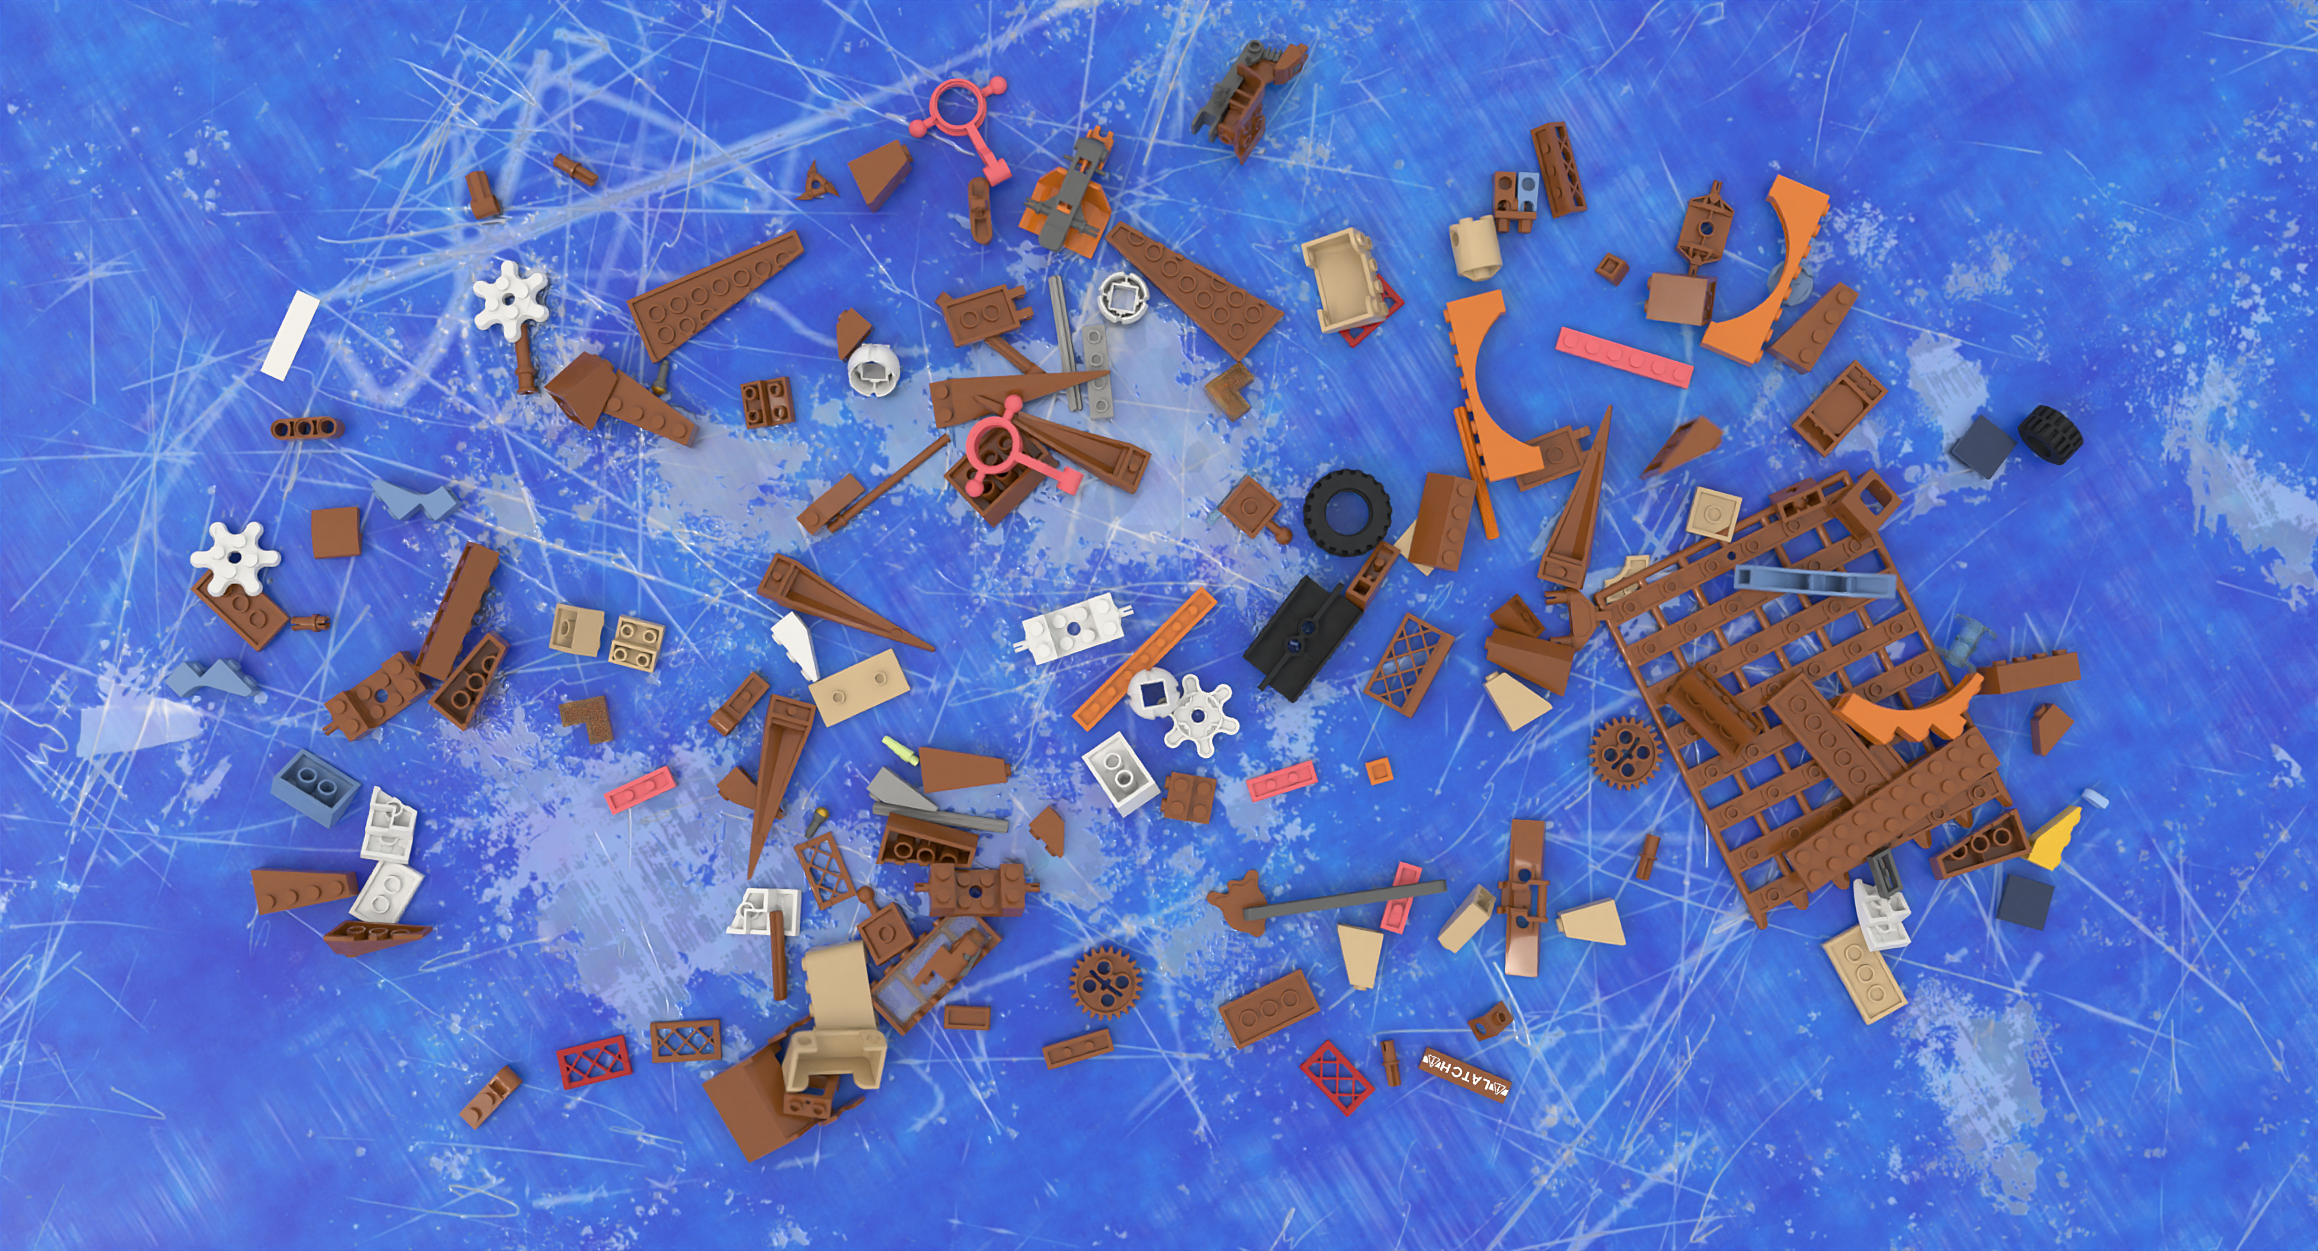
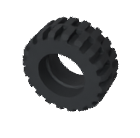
M1358 469L1335 470L1319 479L1307 494L1303 506L1304 527H1306L1310 539L1316 543L1315 545L1326 551V553L1339 557L1359 556L1378 546L1387 535V530L1392 522V506H1390L1389 502L1391 499L1389 494H1386L1383 489L1384 486L1381 482L1378 483L1374 476L1365 474ZM1338 493H1356L1365 500L1368 506V521L1365 527L1356 534L1343 535L1337 533L1327 522V504Z

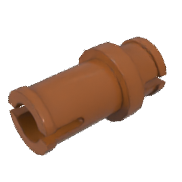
M328 615L293 616L291 624H296V626H291L293 631L312 630L313 632H320L321 630H329L331 623H325V621H330Z

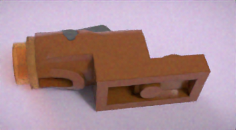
M972 927L969 931L966 930L964 935L950 946L952 947L951 949L945 944L941 945L911 982L917 987L923 983L927 985L935 976L932 973L933 970L947 982L958 976H967L979 956L981 948L984 946L985 936Z

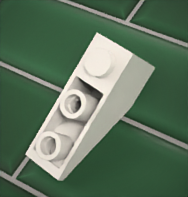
M791 611L770 628L774 633L771 636L778 645L781 646L783 644L788 650L786 655L794 664L796 662L799 663L803 668L801 673L808 681L818 682L821 677L810 629L795 611Z

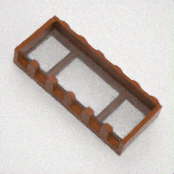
M939 917L932 924L935 928L929 934L925 931L917 938L918 945L913 950L910 947L907 948L899 956L902 960L896 966L892 963L883 972L885 977L880 982L876 979L869 985L873 1006L902 1037L964 977L958 976L947 982L933 970L932 973L935 976L927 985L923 983L917 987L911 982L941 945L945 944L951 949L952 947L950 946L965 933L979 942L982 950L970 969L971 971L1004 938L984 917Z

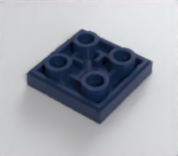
M1978 415L1951 452L1988 480L1991 479L2018 442L1984 416Z
M2007 874L1995 918L2043 931L2055 887Z

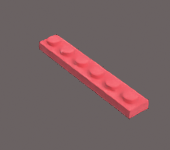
M1561 327L1554 349L1682 389L1688 388L1694 366L1566 327Z

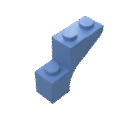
M375 480L371 483V486L375 489L373 494L379 501H384L389 507L387 511L395 520L407 521L422 508H425L423 512L430 520L443 522L463 506V503L451 488L447 486H441L436 491L426 495H419L387 481Z
M220 658L206 673L205 668L196 661L183 662L165 680L179 697H190L204 686L241 696H255L261 691L256 686V680L250 675H245L240 670L241 665L232 658Z

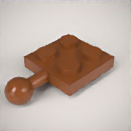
M1249 475L1242 479L1217 509L1251 539H1254L1264 526L1275 534L1276 542L1281 545H1287L1293 539V533L1289 528L1280 527L1271 519L1283 504Z
M862 886L857 891V899L861 903L866 904L872 916L856 927L876 965L881 966L918 941L897 902H892L879 910L874 901L875 892L873 888Z

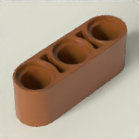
M327 416L275 420L271 425L270 431L274 438L288 442L340 438L345 432V426L341 420ZM333 422L334 430L329 433L327 426ZM310 424L311 431L306 435L304 431L305 426ZM287 425L288 433L285 436H283L281 432L283 426Z

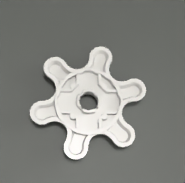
M507 260L502 263L501 277L494 284L486 281H477L473 286L475 295L486 300L485 309L475 317V325L480 330H487L493 324H502L505 339L510 343H515L521 338V325L525 320L533 319L541 323L548 319V308L536 302V294L546 287L548 279L543 273H534L527 279H521L518 275L519 268L517 263ZM512 295L515 296L514 303L507 306L505 298Z
M215 522L209 527V533L214 539V546L208 551H196L190 556V563L194 567H206L213 571V579L208 585L209 594L214 597H220L225 593L228 586L235 583L242 585L245 592L250 596H257L262 592V583L257 578L258 571L263 567H276L281 562L279 552L275 550L264 551L258 546V540L264 532L262 524L251 522L246 526L244 532L236 535L231 534L222 522ZM231 553H240L242 555L241 561L236 564L230 563L229 557Z
M1188 674L1182 680L1184 694L1179 699L1175 710L1169 715L1174 721L1173 729L1165 735L1164 741L1168 747L1176 748L1184 740H1192L1197 745L1198 754L1202 758H1209L1214 753L1212 739L1216 733L1224 732L1228 735H1233L1239 730V722L1234 718L1225 716L1222 711V706L1230 699L1232 690L1228 685L1221 684L1213 692H1204L1199 686L1198 677ZM1166 697L1158 700L1157 705L1167 703ZM1200 709L1204 712L1205 718L1202 722L1197 723L1192 720L1191 714L1194 710Z

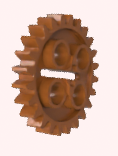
M1621 716L1620 723H1618L1616 718H1611L1612 725L1603 722L1605 729L1596 728L1599 736H1591V739L1595 741V745H1588L1590 749H1593V753L1588 754L1587 757L1594 758V761L1589 766L1597 767L1593 772L1594 775L1602 774L1600 782L1608 779V787H1612L1616 783L1617 790H1621L1624 785L1625 789L1630 791L1631 784H1633L1635 789H1639L1640 781L1647 785L1646 777L1654 779L1655 776L1652 771H1660V768L1656 766V762H1663V760L1657 756L1663 753L1664 750L1657 749V746L1662 741L1654 740L1658 733H1649L1652 726L1646 725L1643 727L1644 720H1639L1635 724V717H1630L1627 722L1625 716ZM1623 731H1627L1629 734V740L1626 743H1621L1619 735ZM1638 737L1639 741L1631 747L1635 739ZM1640 746H1644L1647 752L1645 757L1640 759L1637 756V749ZM1611 748L1614 751V757L1607 761L1604 757V752ZM1622 749L1628 750V758L1622 757ZM1619 760L1616 768L1612 769V765ZM1629 763L1631 772L1629 775L1624 776L1621 771L1624 764Z
M1101 945L1100 952H1097L1093 947L1091 949L1092 955L1084 952L1085 960L1077 959L1076 962L1079 967H1072L1071 969L1076 973V975L1069 976V980L1075 982L1069 985V989L1076 990L1071 995V998L1079 999L1076 1002V1007L1084 1005L1083 1014L1088 1010L1091 1011L1090 1018H1093L1097 1013L1099 1014V1021L1103 1019L1104 1015H1107L1108 1020L1111 1021L1112 1014H1115L1120 1019V1011L1128 1014L1127 1006L1135 1008L1136 1004L1133 999L1140 1000L1141 996L1136 991L1143 990V986L1137 983L1143 981V977L1136 976V974L1141 971V968H1133L1136 964V959L1129 962L1130 953L1122 956V948H1119L1115 953L1113 952L1112 945L1108 951H1105L1104 946ZM1106 961L1110 964L1111 968L1108 972H1101L1098 969V964ZM1094 970L1103 980L1109 978L1110 985L1123 995L1118 996L1109 986L1102 987V981L1089 971ZM1125 976L1129 982L1126 986L1121 987L1117 985L1116 978ZM1091 979L1095 981L1096 988L1087 990L1083 983ZM1104 994H1111L1114 997V1002L1108 1005L1103 1003L1101 998Z

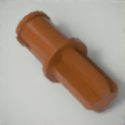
M562 153L555 157L553 166L569 174L571 179L576 178L590 187L596 185L598 176L582 167L580 162L576 163Z
M1646 834L1642 854L1639 853L1641 859L1636 878L1644 881L1650 879L1654 860L1657 861L1655 857L1661 840L1660 837Z
M1394 1039L1381 1041L1379 1043L1384 1061L1382 1066H1385L1388 1085L1390 1087L1401 1085L1398 1067L1400 1060H1397Z

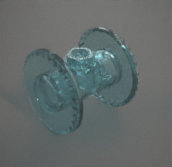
M1956 614L1954 619L1963 626L1949 649L1935 646L1934 651L1953 666L1969 673H1975L1977 668L1968 661L1970 656L1976 652L1977 645L1982 637L1995 641L1997 635L1975 619L1962 614Z

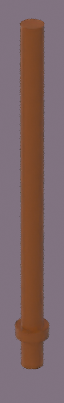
M946 433L842 515L839 513L836 516L837 519L826 526L828 530L834 533L841 526L845 527L848 525L847 522L950 442L951 439Z

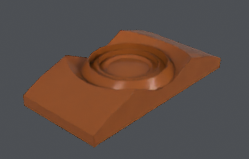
M1855 359L1806 407L1791 427L1825 458L1888 393V390Z

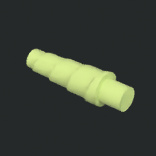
M887 735L883 738L882 742L900 756L901 759L915 767L919 764L920 758L914 755L915 752Z

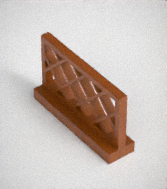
M1407 612L1363 693L1412 719L1456 638ZM1409 619L1418 623L1419 633L1407 636L1405 625ZM1421 625L1429 630L1422 631ZM1403 631L1404 637L1399 638L1400 634ZM1435 632L1441 636L1437 644L1427 647L1424 634ZM1421 635L1425 648L1411 651L1408 639ZM1406 640L1409 652L1396 656L1393 648L1395 643ZM1434 648L1431 655H1429L1428 650ZM1392 651L1393 657L1388 658L1389 654ZM1426 651L1428 661L1425 665L1416 667L1412 654ZM1410 655L1414 668L1400 671L1397 659ZM1395 660L1398 672L1385 676L1382 668L1384 663ZM1423 668L1420 675H1418L1417 670ZM1381 671L1382 677L1377 678L1379 672ZM1415 671L1417 677L1415 684L1405 687L1401 674ZM1399 675L1402 688L1389 692L1386 679ZM1383 680L1386 693L1377 695L1370 691L1374 682ZM1412 688L1409 695H1407L1406 690ZM1404 691L1406 700L1402 708L1393 704L1390 694ZM1388 695L1389 701L1382 697Z

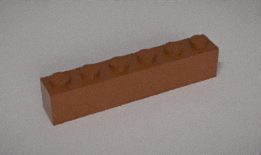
M467 541L413 666V670L442 681H446L450 677L454 669L453 662L455 657L462 651L464 636L471 630L473 615L480 609L482 594L489 588L491 573L498 567L500 553L477 543Z

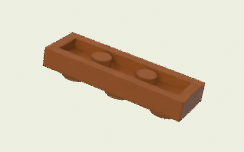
M1108 1027L1042 1046L1048 1070L1115 1050Z

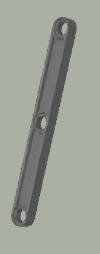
M1446 879L1253 906L1243 908L1242 910L1244 921L1436 894L1447 892L1448 890Z

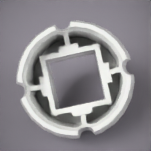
M1124 271L1115 272L1106 277L1099 286L1098 291L1101 293L1097 296L1099 309L1106 319L1113 323L1121 321L1123 325L1134 323L1148 309L1146 304L1150 297L1148 287L1134 273L1126 275ZM1114 288L1136 292L1133 311L1111 308Z
M869 343L862 344L860 348L856 349L848 361L849 382L857 392L866 396L875 393L877 397L890 393L900 377L899 360L890 349V345ZM874 361L875 363H879V364H871V363H866V362Z
M1152 667L1150 671L1143 669L1136 673L1129 683L1127 695L1131 697L1129 704L1135 713L1145 719L1155 720L1157 716L1165 718L1175 710L1179 702L1180 692L1176 690L1178 682L1171 673L1162 668ZM1163 681L1167 703L1144 707L1140 685Z

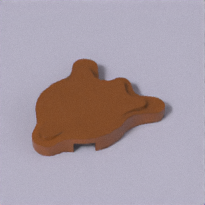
M1250 869L1242 880L1228 881L1227 887L1229 892L1227 894L1211 891L1207 895V901L1223 912L1225 920L1233 929L1250 933L1254 937H1260L1265 932L1264 924L1266 918L1244 921L1243 908L1268 904L1258 888V872Z

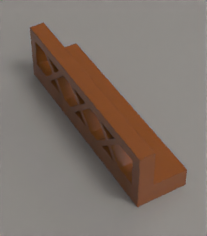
M1565 121L1546 123L1530 130L1553 219L1588 210ZM1556 128H1558L1560 139L1557 137ZM1561 152L1565 154L1566 161L1563 159ZM1567 174L1571 177L1572 183L1569 182ZM1573 196L1577 200L1578 207H1575Z

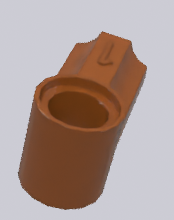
M484 170L474 171L466 175L465 178L472 198L470 205L475 218L480 220L500 214V206L496 196L492 194L486 172Z

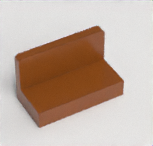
M1517 593L1490 614V618L1502 630L1537 638L1546 629Z

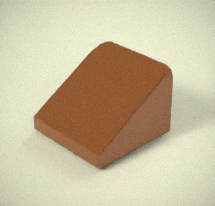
M1607 253L1595 269V272L1617 287L1630 268L1626 261Z

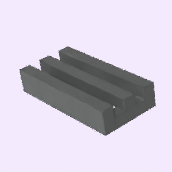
M1883 846L1880 848V851L1876 850L1873 852L1874 855L1869 854L1866 858L1880 898L1887 899L1904 888L1890 847Z

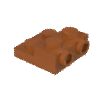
M1172 771L1171 776L1166 775L1164 789H1168L1167 798H1162L1160 811L1164 812L1165 818L1209 825L1217 779Z

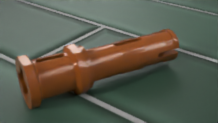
M527 324L521 325V338L515 342L518 367L515 369V375L518 377V395L538 393L534 380L536 370L531 364Z

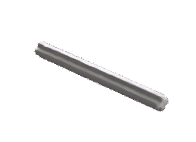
M1055 275L1049 277L1048 282L1063 372H1077L1062 277ZM1079 384L1066 388L1069 410H1081L1083 406Z
M875 802L873 805V814L889 816V813L893 812L931 823L998 833H1007L1009 822L1005 820L944 811L933 812L883 802Z

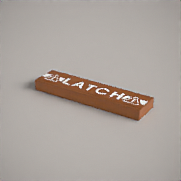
M1426 1046L1418 1065V1069L1502 1104L1512 1084L1509 1080Z

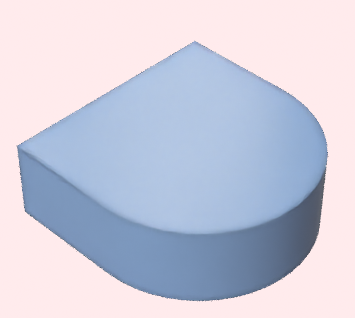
M2086 788L2081 794L2085 800L2096 808L2105 809L2109 804V800L2090 788Z

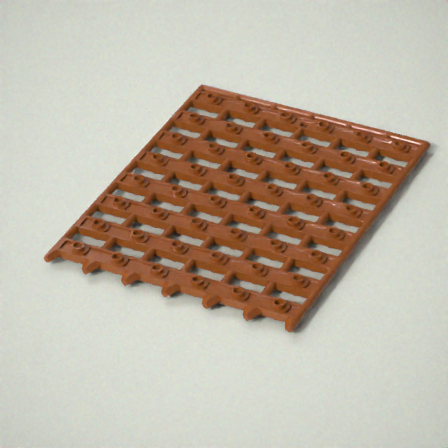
M1841 470L1817 482L1822 490L1840 481L1844 484V487L1824 496L1827 505L1787 523H1783L1780 519L1771 523L1768 517L1776 513L1774 506L1771 505L1737 522L1733 534L1759 521L1762 528L1732 543L1707 537L1593 595L1600 611L1611 610L1612 619L1605 620L1760 930H1764L1768 926L1766 912L1789 900L1800 910H1806L1809 906L1808 890L1796 872L1790 870L1782 852L1794 847L1853 807L1844 795H1841L1811 809L1803 790L1829 777L1813 758L1791 769L1782 749L1798 741L1783 723L1770 727L1761 709L1767 706L1765 701L1800 672H1803L1811 683L1833 672L1836 673L1844 692L1826 700L1833 709L1845 693H1855L1864 700L1874 704L1897 692L1905 710H1913L1941 699L1955 687L1878 530L1861 542L1851 534L1832 543L1823 523L1835 518V515L1828 508L1834 502L1841 499L1854 485L1847 470ZM1813 493L1806 495L1807 497L1805 500H1810L1809 496L1813 495ZM1791 502L1783 505V509L1791 506ZM1727 527L1715 534L1727 537L1730 527ZM1815 528L1824 548L1791 564L1782 544ZM1717 542L1720 543L1722 548L1690 564L1688 563L1687 557ZM1771 549H1774L1782 567L1786 569L1827 572L1835 569L1836 572L1847 573L1844 564L1876 549L1885 569L1875 574L1897 575L1896 590L1906 609L1873 625L1864 606L1879 598L1829 596L1812 605L1807 595L1796 594L1803 610L1771 625L1762 605L1786 593L1740 589L1709 605L1700 585L1731 569L1735 573V565H1741ZM1729 552L1735 554L1734 560L1728 559L1727 554ZM1677 562L1679 563L1680 569L1650 584L1647 583L1645 578ZM1635 583L1638 584L1640 589L1608 605L1606 604L1605 598ZM1692 589L1701 609L1668 625L1659 605ZM1651 610L1660 630L1627 646L1618 625ZM1753 610L1763 630L1730 646L1720 626ZM1856 610L1865 630L1832 646L1823 626ZM1712 631L1721 651L1699 661V663L1715 679L1733 672L1742 690L1733 696L1750 713L1754 714L1755 718L1763 725V728L1756 739L1743 747L1738 758L1731 764L1719 753L1688 768L1679 749L1703 737L1686 720L1668 728L1659 708L1668 704L1664 699L1671 687L1693 666H1688L1679 646ZM1815 631L1824 650L1791 666L1782 646ZM1917 631L1926 651L1894 666L1885 647ZM1671 651L1680 671L1647 686L1638 667ZM1774 651L1783 671L1750 687L1741 667ZM1877 652L1886 671L1853 687L1843 667ZM1938 672L1947 691L1914 707L1905 688ZM1967 710L1960 715L1966 720L1964 724L1966 729L1974 725ZM1894 731L1895 736L1889 743L1893 746L1905 739ZM1861 734L1857 736L1865 747L1872 743ZM1928 735L1921 741L1927 753L1906 764L1909 768L1941 746L1935 748ZM1774 754L1783 773L1750 789L1741 770ZM1995 768L1905 829L1889 843L1883 844L1876 850L1880 851V848L1883 846L1890 847L1891 850L1911 839H1914L1920 847L1927 849L1932 845L1931 829L1953 818L1962 827L1970 828L1973 824L1971 809L1993 798H1996L2002 806L2011 807L2013 801L1997 769ZM1733 774L1742 794L1709 810L1700 790ZM1794 795L1803 814L1770 830L1761 811ZM1754 816L1762 835L1729 850L1721 831ZM1774 857L1783 876L1750 892L1741 873ZM1864 857L1833 878V883L1840 889H1848L1850 885L1848 871L1867 862V858Z

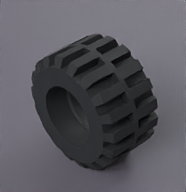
M2045 405L2037 406L2018 426L2019 434L2025 444L2039 457L2056 465H2063L2084 443L2080 431L2071 420L2061 412Z

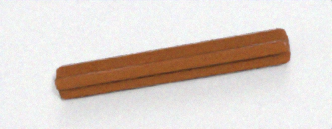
M775 910L769 913L773 998L776 1001H783L787 999L783 912Z

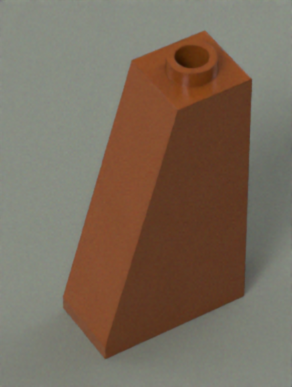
M1494 628L1492 636H1487L1484 649L1488 650L1487 660L1557 695L1564 696L1576 648Z
M928 746L918 748L924 794L1008 782V777L1012 776L1010 763H1006L1005 758Z

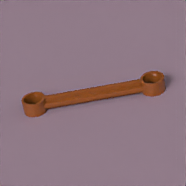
M942 291L934 302L940 307L941 303L954 299ZM999 335L983 340L1025 375L1046 373Z

